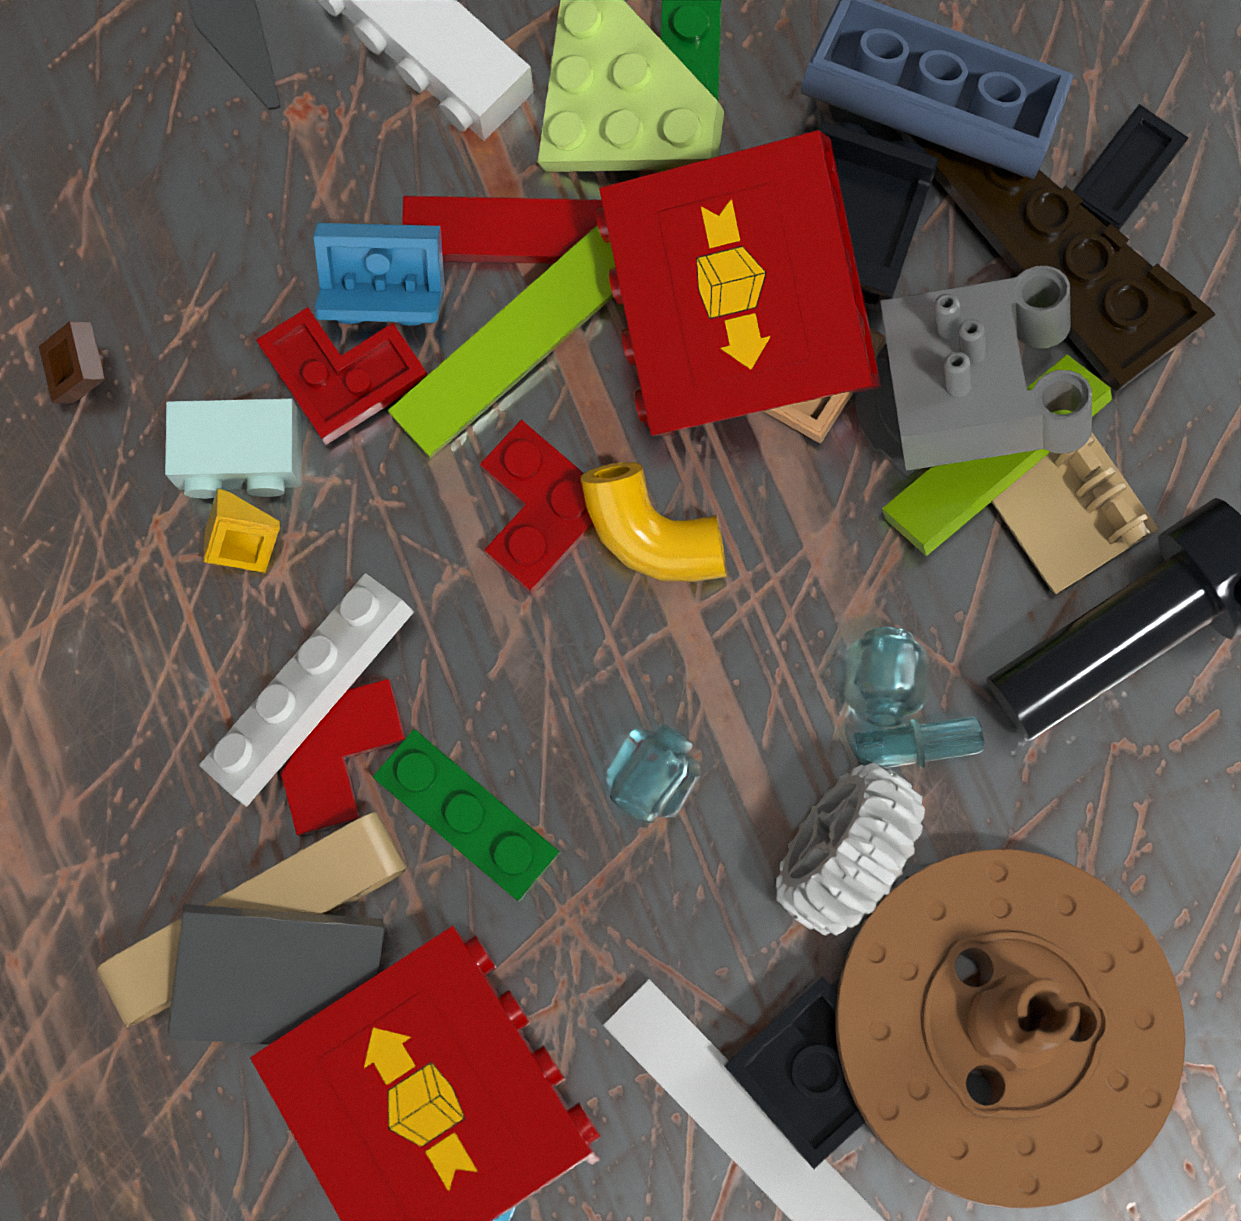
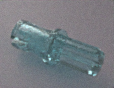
M973 716L920 725L915 718L909 719V726L853 734L856 758L859 760L858 766H866L873 762L882 768L916 764L919 770L925 769V762L978 754L984 749L983 729L979 720Z

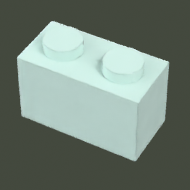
M293 399L166 402L165 475L178 490H184V495L193 498H214L217 488L246 489L247 494L252 496L276 497L284 494V488L302 487V415Z

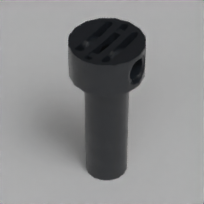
M1214 498L1163 531L1158 536L1159 547L1165 559L1163 563L986 678L1001 708L1026 740L1030 741L1208 624L1230 640L1241 634V514L1226 501Z

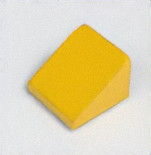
M217 488L205 529L203 562L265 573L280 529V521L231 492Z

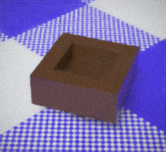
M69 321L39 346L52 403L74 404L105 380L103 357L96 345L91 322Z

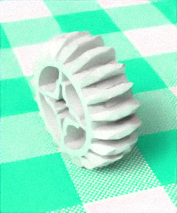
M873 762L866 766L860 765L853 768L850 774L847 773L840 776L833 788L826 789L823 798L816 806L811 807V812L806 820L799 824V831L795 838L788 843L789 851L780 862L781 873L776 878L777 901L793 916V919L810 930L814 928L824 936L829 933L838 935L844 932L847 927L852 928L858 925L864 913L874 912L879 899L884 894H889L890 886L894 880L903 874L902 868L906 860L914 854V841L922 834V825L920 823L924 819L925 808L922 806V796L911 788V783L892 770L884 769Z

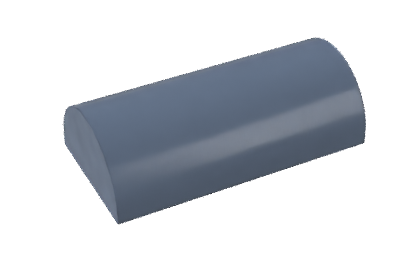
M838 0L807 64L801 94L1034 180L1048 150L1074 74L873 0Z

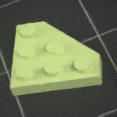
M560 0L538 163L546 172L660 170L662 168L669 170L719 156L724 110L713 95L624 0Z

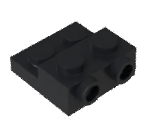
M823 976L815 979L772 1018L767 1026L723 1065L813 1169L819 1166L866 1122L854 1102L839 1058L836 1038V1001L840 978L830 985Z

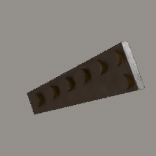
M894 129L903 141L915 143L923 147L928 155L939 159L934 174L935 179L1017 276L1026 269L1035 266H1050L1059 269L1066 275L1070 283L1071 313L1068 337L1115 393L1119 392L1203 328L1216 315L1210 307L1158 263L1153 267L1127 245L1129 239L1112 224L1106 227L1081 205L1083 199L1066 185L1063 189L1060 188L1041 170L1038 171L1035 179L1032 180Z

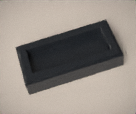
M1138 104L1074 188L1073 192L1083 199L1081 205L1106 227L1112 224L1120 231L1183 148L1189 137L1141 104Z

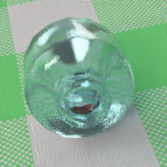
M893 627L874 628L867 631L863 638L855 641L850 646L846 654L844 694L847 704L855 711L864 714L865 720L868 723L881 727L898 726L904 722V717L918 713L927 703L929 679L928 653L920 643L914 640L911 633Z
M662 723L656 732L643 728L632 730L606 773L607 782L613 789L610 799L627 813L650 824H653L657 817H675L701 775L700 764L689 753L694 742L679 731Z

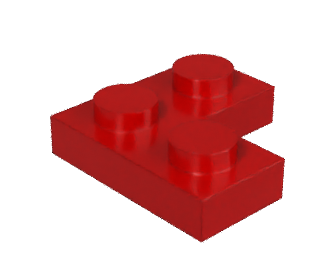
M308 307L256 339L261 350L325 445L408 393L427 376L426 370L394 323H391L343 355L339 354Z
M521 419L480 463L481 470L523 506L484 549V552L489 559L532 595L592 530L594 524L586 508L580 479L584 473Z

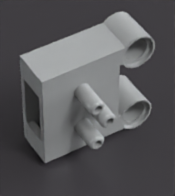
M1035 266L1026 269L1015 278L880 300L906 471L1040 449L1054 453H1070L1079 450L1088 442L1092 432V389L1088 381L1073 371L1056 370L1041 377L1036 382L1033 390H1027L1017 340L1019 339L1025 345L1033 348H1049L1058 345L1067 337L1071 324L1070 283L1066 275L1059 269L1050 266ZM1058 410H1069V411H1072L1071 413H1068V414H1055V413H1052V412H1055V411H1058Z

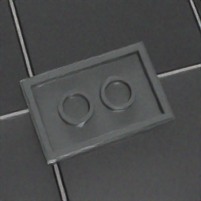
M183 904L168 1022V1039L270 1045L378 974L385 928L383 920Z

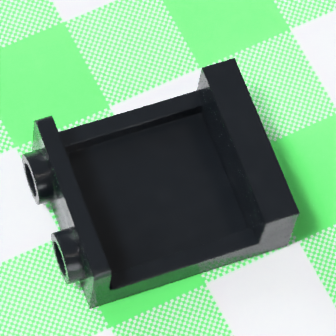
M821 121L818 130L831 139L865 307L882 312L880 300L892 299L939 159L928 155L923 147L909 141L899 140L891 143L869 136V133L863 127L851 122L840 121L832 124Z

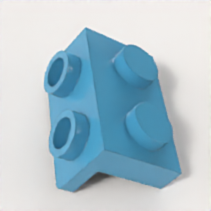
M317 223L313 235L320 287L314 306L316 319L336 320L344 324H355L362 321L397 322L406 326L438 321L445 292L440 226Z

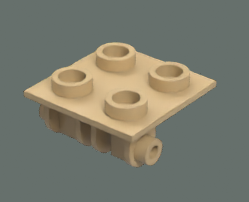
M1092 432L1088 442L1079 450L1070 453L1050 452L991 502L1054 595L1159 530Z

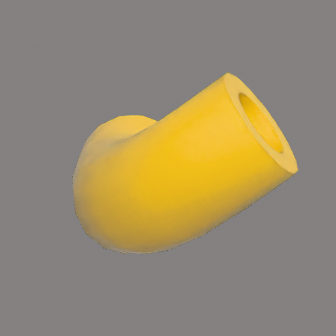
M620 462L603 465L591 469L581 476L586 508L600 541L627 568L658 581L699 582L727 577L725 553L717 515L689 520H672L660 515L650 502L643 467L639 463Z

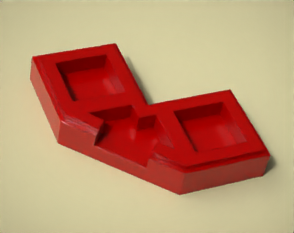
M389 679L347 690L294 751L283 769L281 776L297 836L302 837L331 829L361 818L346 759L401 744L406 738L392 683Z

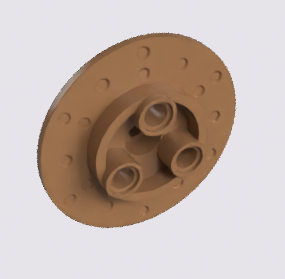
M1006 849L973 851L949 857L913 874L893 889L875 907L874 912L863 923L850 947L838 985L836 1038L839 1058L849 1090L864 1120L889 1152L915 1175L940 1190L981 1205L1026 1209L1054 1206L1079 1199L1101 1189L1133 1166L1151 1146L1172 1110L1180 1087L1186 1041L1184 1014L1175 977L1164 951L1142 918L1119 894L1086 871L1043 854ZM958 955L971 957L977 963L980 969V981L977 987L965 985L958 978L955 971V962ZM1029 1005L1033 1009L1029 1021L1030 1032H1025L1019 1028L1018 1019L1027 1016V1006ZM1080 1020L1081 1034L1077 1041H1072L1069 1038L1075 1033L1078 1021ZM972 1069L984 1073L991 1083V1096L985 1105L976 1103L967 1092L966 1080Z

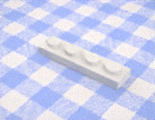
M365 573L199 766L228 793L247 807L414 611L401 598Z

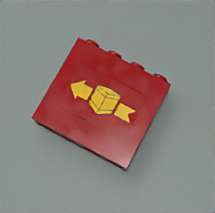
M816 130L599 188L603 206L598 207L599 209L596 210L597 225L603 241L606 244L611 243L615 267L609 269L610 287L617 304L624 305L628 328L622 330L623 349L631 366L636 365L641 389L635 391L636 410L640 422L644 423V427L649 426L651 436L674 435L675 431L845 392L858 393L882 387L831 139L823 132Z
M453 925L250 1057L341 1221H495L584 1160L592 1165L600 1160L591 1145L593 1141L601 1137L597 1128L580 1102L569 1109L556 1088V1085L565 1080L563 1073L544 1045L536 1051L532 1049L521 1029L531 1023L523 1008L510 989L499 995L487 975L497 968L489 953L477 936L466 941Z

